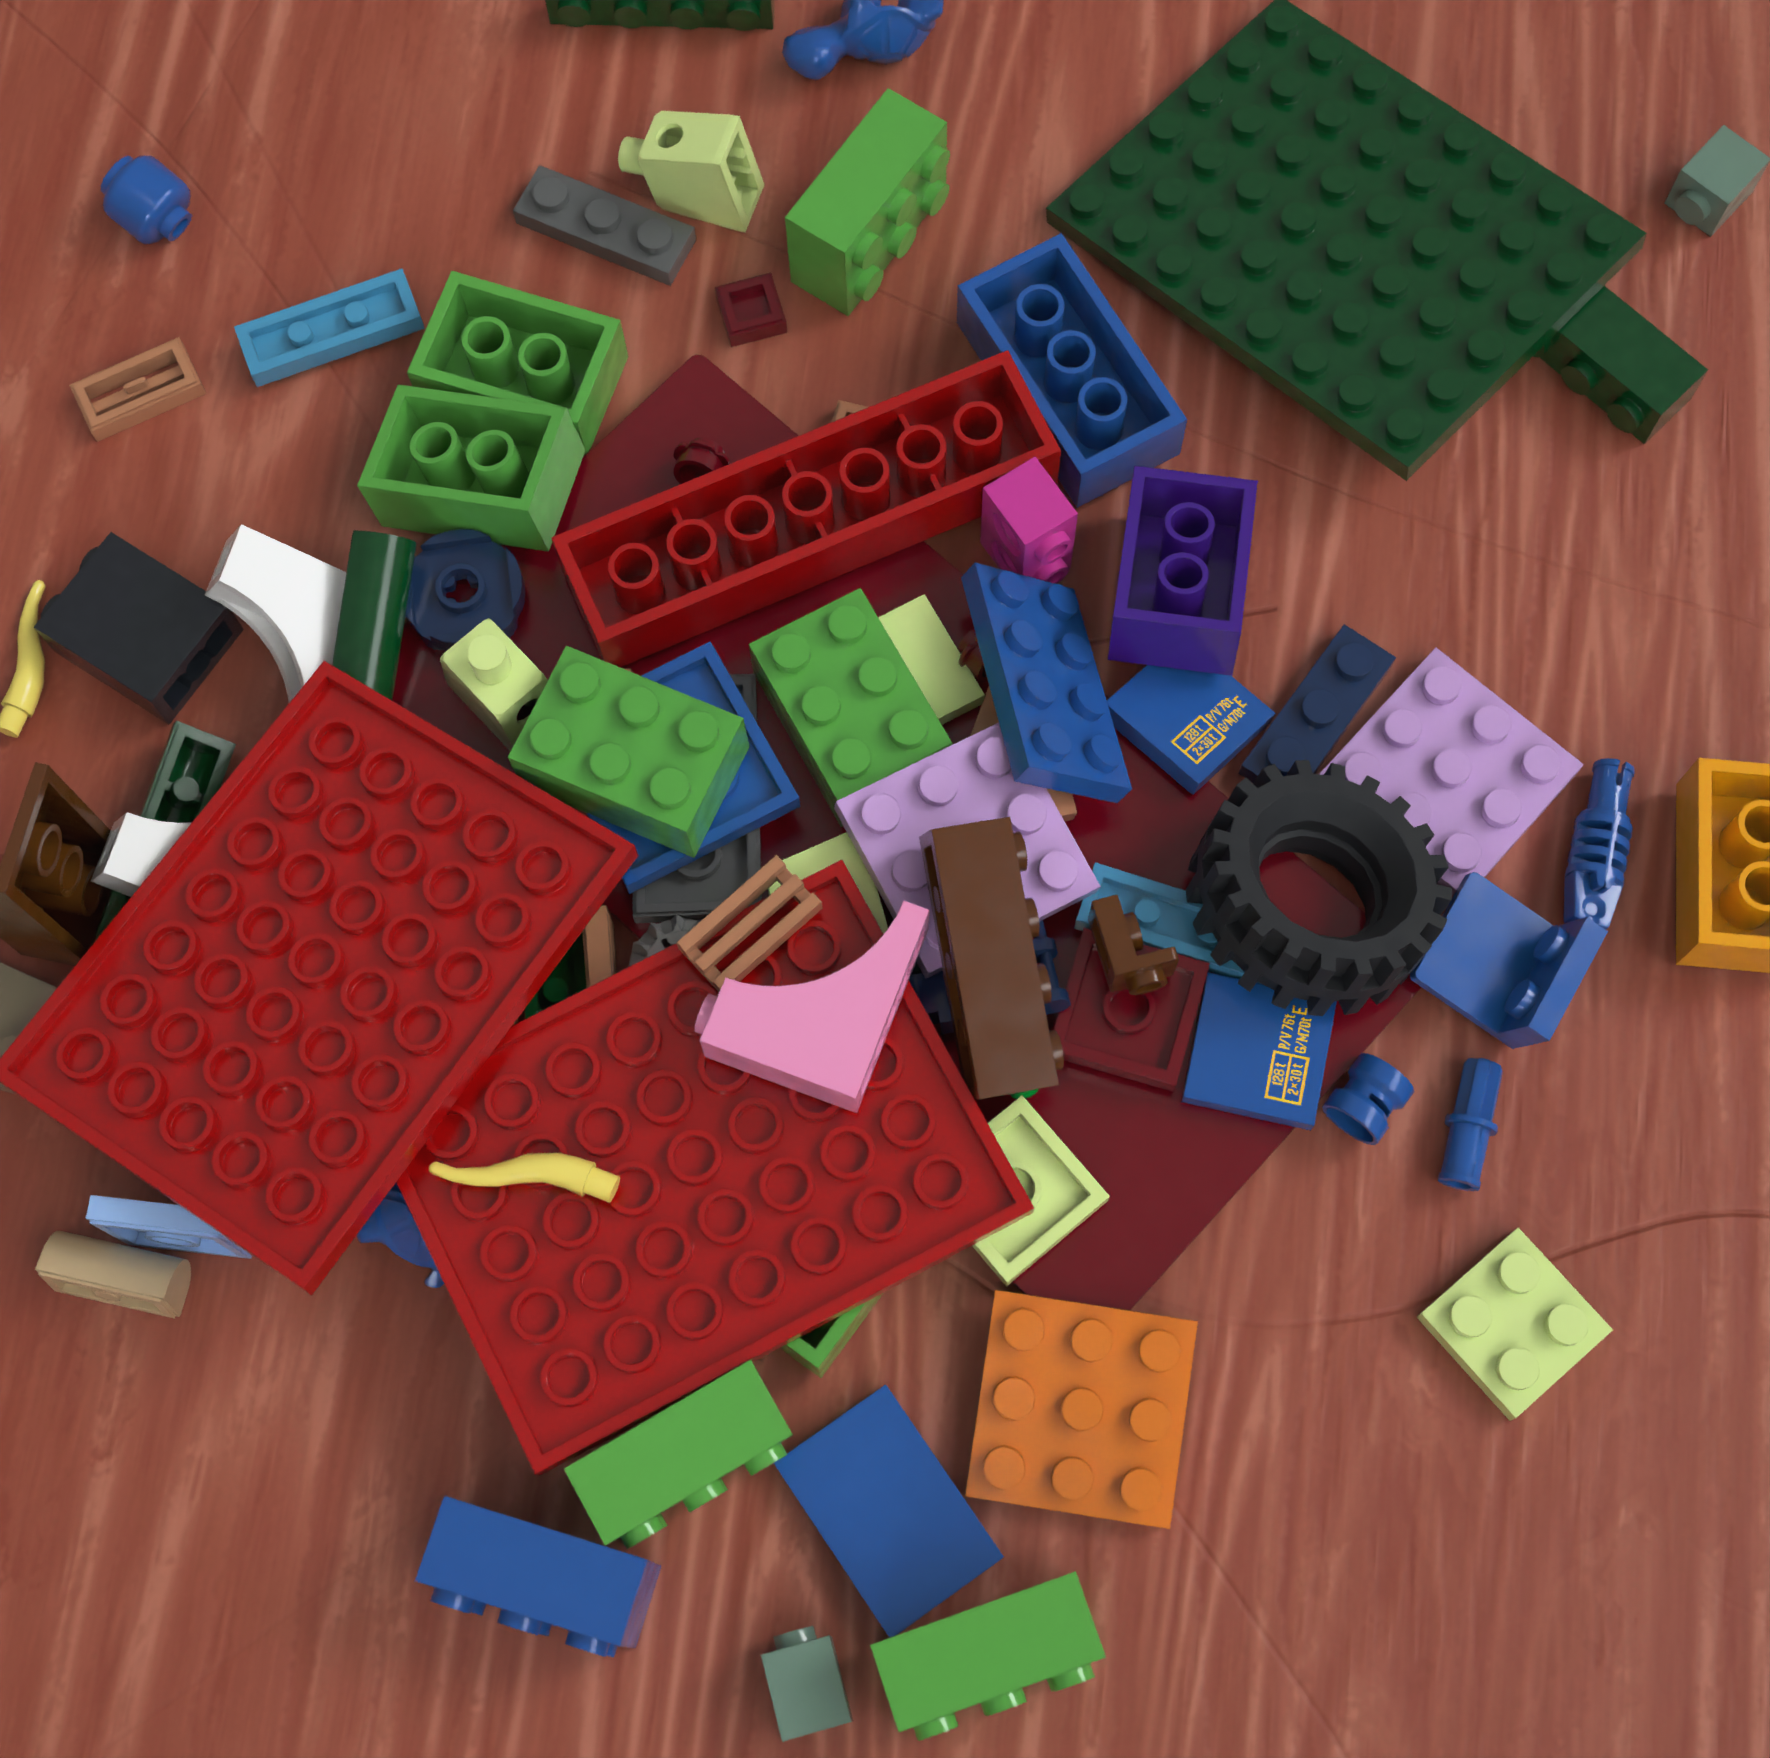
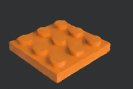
M995 1290L965 1496L1170 1529L1198 1321Z

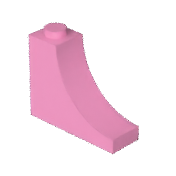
M903 901L895 919L873 947L847 967L823 978L785 986H760L725 978L718 997L712 994L706 996L695 1023L694 1031L702 1035L700 1044L704 1056L857 1113L928 932L929 909Z

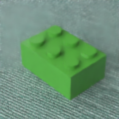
M886 89L785 216L790 279L793 284L846 316L850 315L861 299L868 301L873 297L882 282L885 268L894 257L900 259L908 252L916 237L917 227L927 214L930 216L936 215L947 199L950 187L946 183V171L950 151L947 150L946 121L893 90Z
M451 271L407 374L413 387L566 407L586 449L585 456L590 452L629 356L621 320Z
M397 385L357 487L383 527L436 535L451 530L470 529L489 535L492 542L497 544L549 552L552 544L551 537L555 536L586 449L566 407Z
M861 588L749 644L752 668L756 679L841 827H843V824L834 809L836 801L953 744Z
M566 646L509 753L508 759L516 775L563 803L695 858L749 749V742L744 718Z
M749 1360L564 1468V1471L604 1545L621 1538L626 1549H629L668 1526L661 1514L683 1501L690 1513L728 1490L722 1477L745 1465L750 1476L788 1455L781 1442L790 1438L793 1434L753 1362Z
M1076 1571L870 1645L898 1732L913 1727L917 1741L959 1727L954 1712L980 1703L984 1716H990L1027 1702L1023 1687L1047 1679L1050 1690L1056 1692L1092 1679L1095 1675L1090 1663L1106 1658Z

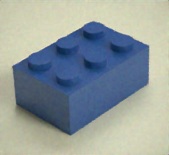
M444 1496L415 1581L434 1587L430 1598L431 1602L478 1615H483L486 1604L501 1608L497 1623L531 1634H541L544 1636H549L552 1625L569 1630L565 1642L566 1645L604 1657L606 1655L615 1657L618 1646L636 1648L662 1566L635 1555Z

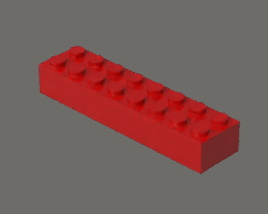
M1006 350L551 537L561 570L601 659L621 668L981 517L983 487L1033 457L1038 459L1057 485L1061 449L1012 356Z

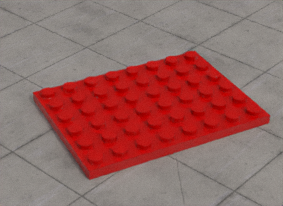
M323 661L1 1056L0 1083L312 1296L639 855L633 843L328 662Z
M843 860L801 880L804 883V887L810 893L813 892L822 901V909L740 982L760 986H785L814 981L847 967L863 956L883 936V932ZM792 897L720 960L715 967L722 973L797 907L799 903ZM766 898L745 908L699 950L705 953ZM677 943L513 1025L396 1183L536 1475L540 1476L674 1405L749 1360L754 1362L1034 1212V1206L910 981L907 983L857 1113L705 1057L700 1044L702 1035L694 1031L695 1023L706 996L712 994L718 997L719 992L678 949ZM527 1153H563L595 1162L596 1168L620 1176V1182L614 1198L609 1203L588 1194L582 1197L565 1188L544 1182L520 1183L500 1187H476L460 1184L432 1175L428 1168L430 1163L435 1161L455 1168L487 1167Z

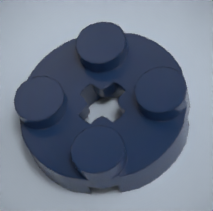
M470 529L446 531L431 537L421 545L422 552L414 558L405 617L409 625L420 636L422 642L427 647L434 650L447 651L478 624L488 618L509 638L515 633L518 627V617L525 603V583L515 556L507 548L505 550L501 545L492 542L489 535ZM467 579L471 588H478L476 594L471 596L470 600L457 603L453 598H446V593L456 590V581Z

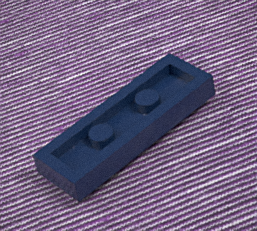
M1344 624L1242 763L1238 774L1254 783L1262 768L1275 764L1284 777L1295 760H1309L1312 772L1315 774L1389 672L1396 657Z

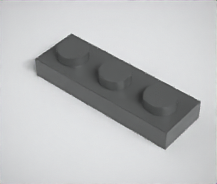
M541 165L538 166L513 209L516 224L669 286L672 285L696 242L695 228L693 226Z

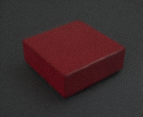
M771 273L715 287L717 303L731 347L788 333L787 322Z

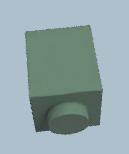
M1723 125L1681 169L1664 203L1673 209L1684 222L1695 225L1711 237L1754 191L1770 162V157Z
M814 1626L774 1636L776 1651L762 1654L761 1657L782 1742L852 1722L853 1718L832 1636L829 1635L817 1639Z

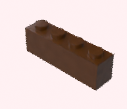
M1010 817L929 830L921 835L919 840L962 1078L975 1100L1059 1085L1056 1071L1062 1070L1064 1066L1063 1049L1056 1030L1049 1031L1044 1004L1051 1002V983L1045 965L1037 964L1032 938L1039 936L1040 926L1035 902L1031 897L1025 898L1020 872L1027 870L1028 861L1022 834L1020 832H1013Z

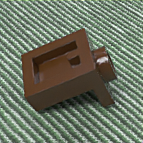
M1118 894L1093 900L1088 922L1110 992L1128 988L1130 995H1140L1165 986L1168 983L1166 977L1174 974L1179 961L1175 947L1137 956L1136 951L1143 950V939L1134 912L1123 913Z

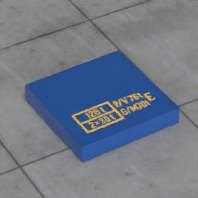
M1152 665L1145 666L1107 700L1114 728L1192 795L1270 724L1275 715L1273 710L1230 675Z
M1208 972L1181 1102L1311 1131L1315 1125L1337 1001L1332 1003L1323 1016L1308 1015L1307 1000L1294 997L1287 1008L1283 1009L1271 1004L1274 990L1263 984L1256 983L1249 992L1238 984L1240 979Z

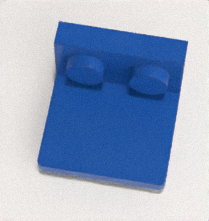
M1472 872L1465 875L1452 897V901L1442 915L1448 919L1443 931L1410 973V978L1420 987L1511 1049L1550 1041L1608 931L1588 917L1559 926L1552 925L1477 872Z

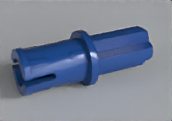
M1468 1058L1463 1064L1454 1111L1451 1114H1447L1444 1123L1450 1129L1442 1169L1438 1175V1182L1445 1186L1464 1191L1480 1190V1177L1489 1137L1495 1136L1498 1131V1126L1493 1123V1117L1503 1070L1501 1065L1485 1058Z

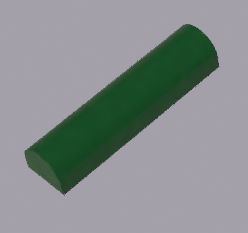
M353 530L332 665L393 701L417 543L396 535Z
M176 720L172 724L139 816L162 822H193L220 789L236 744ZM111 889L90 947L131 898L130 896Z

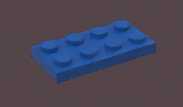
M975 562L961 577L1014 781L1118 803L1132 790V786L1075 590L1060 584L1050 583Z

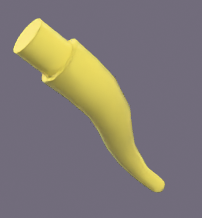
M36 580L33 583L25 601L17 635L18 654L16 672L1 702L3 709L0 713V732L14 738H18L27 717L31 718L33 716L44 685L45 658L39 634L34 628L38 622V605L45 590V584L42 580Z
M527 1153L487 1167L455 1168L435 1161L430 1163L428 1168L432 1175L460 1184L476 1187H500L520 1183L544 1182L565 1188L582 1197L588 1194L609 1203L614 1198L620 1182V1176L596 1168L595 1162L563 1153Z

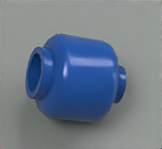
M151 155L139 156L135 159L131 156L121 158L111 167L102 181L100 190L105 194L103 198L104 211L112 220L142 244H153L164 237L169 241H173L186 230L192 219V214L187 211L191 198L190 189L184 181Z

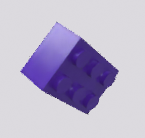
M1134 466L1108 660L1233 675L1242 630L1257 480Z

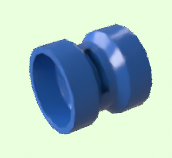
M1361 1053L1348 1069L1349 1081L1344 1088L1335 1089L1323 1104L1322 1109L1326 1116L1348 1135L1363 1143L1375 1146L1389 1128L1387 1118L1393 1110H1399L1405 1106L1414 1093V1087L1400 1071L1389 1063L1371 1054Z

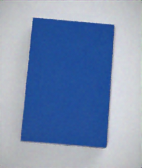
M886 1384L787 1453L788 1455L774 1463L889 1638L897 1636L1004 1558Z

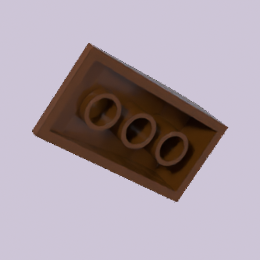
M36 762L34 764L0 865V938L21 955L75 966L90 948L111 891L107 887L91 882L111 830L55 771L46 764Z

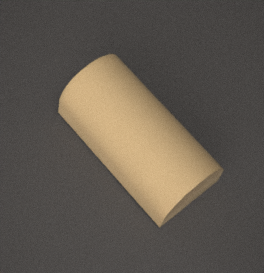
M56 1231L49 1237L35 1268L38 1275L56 1292L174 1319L176 1316L180 1317L191 1280V1265L187 1259L64 1231Z

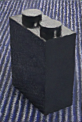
M112 532L109 533L100 546L94 547L85 555L80 564L79 572L62 593L53 596L46 603L41 613V619L34 626L54 652L168 725H170L244 630L233 612L219 602L205 596V590Z

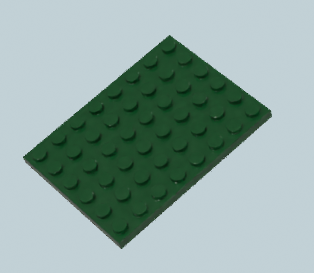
M1287 0L1272 1L1046 207L1048 224L1406 481L1643 248L1646 237L1645 231Z

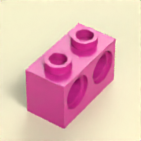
M1036 457L983 487L980 543L999 569L1058 584L1066 577L1069 568H1071L1078 513Z

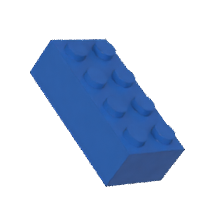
M1062 233L957 286L958 326L981 361L1006 350L1009 351L1061 449L1058 480L1077 508L1130 481L1133 477L1134 466L1154 468L1180 454L1187 418Z

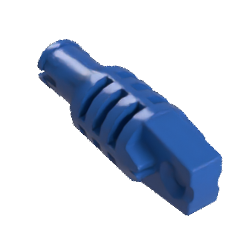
M1599 759L1593 764V776L1587 809L1582 810L1574 821V834L1571 838V850L1567 860L1568 867L1565 871L1564 923L1588 917L1604 929L1610 926L1624 886V872L1627 869V856L1630 851L1629 841L1633 834V826L1630 818L1626 815L1635 769L1628 762L1622 764L1621 773H1617L1620 764L1619 759Z

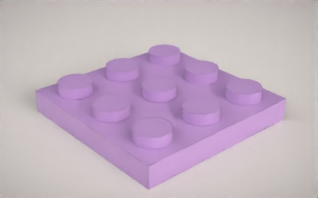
M1435 648L1320 774L1324 775L1331 763L1345 766V780L1361 785L1368 775L1380 781L1376 794L1390 804L1399 796L1406 800L1411 807L1404 817L1413 827L1427 823L1434 833V837L1426 846L1429 855H1445L1449 868L1437 884L1451 887L1453 897L1465 875L1477 872L1485 878L1577 775L1584 764L1438 648Z
M999 722L835 803L834 809L893 919H895L903 901L929 909V929L916 960L925 979L943 971L919 837L929 830L1010 817L1013 832H1020L1025 842L1028 863L1027 870L1020 872L1025 898L1031 897L1035 902L1039 922L1095 894L1101 887L1047 789L1014 781Z

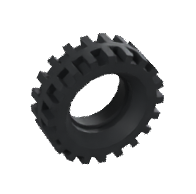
M1295 760L1284 777L1275 764L1262 768L1254 783H1251L1245 777L1236 785L1228 800H1224L1191 857L1188 871L1196 874L1186 888V898L1189 903L1203 904L1192 923L1197 935L1213 933L1218 941L1210 956L1219 967L1230 960L1236 963L1244 971L1238 984L1250 992L1255 984L1260 982L1274 990L1271 1004L1283 1009L1287 1008L1294 997L1307 1000L1308 1015L1323 1016L1334 1001L1339 1002L1344 1015L1358 1013L1369 998L1378 1005L1389 997L1398 984L1402 985L1443 931L1448 919L1441 916V913L1452 901V888L1439 885L1437 882L1449 868L1445 855H1429L1426 846L1434 837V833L1427 823L1413 827L1404 817L1411 807L1406 800L1399 796L1390 804L1376 794L1380 781L1367 775L1361 785L1345 780V766L1334 763L1330 764L1324 775L1313 774L1309 760ZM1288 851L1312 855L1334 866L1354 885L1365 907L1366 922L1363 929L1356 935L1338 938L1318 935L1290 921L1270 901L1260 881L1259 867L1262 860L1269 855Z

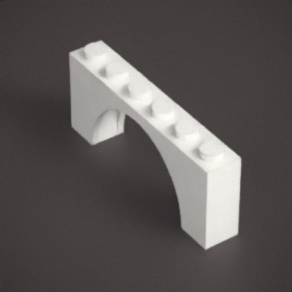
M241 524L226 540L205 596L219 602L234 612L261 638L279 667L289 703L323 661L332 665L346 572ZM128 812L125 813L112 826L91 882L132 897L192 822H162L143 818Z

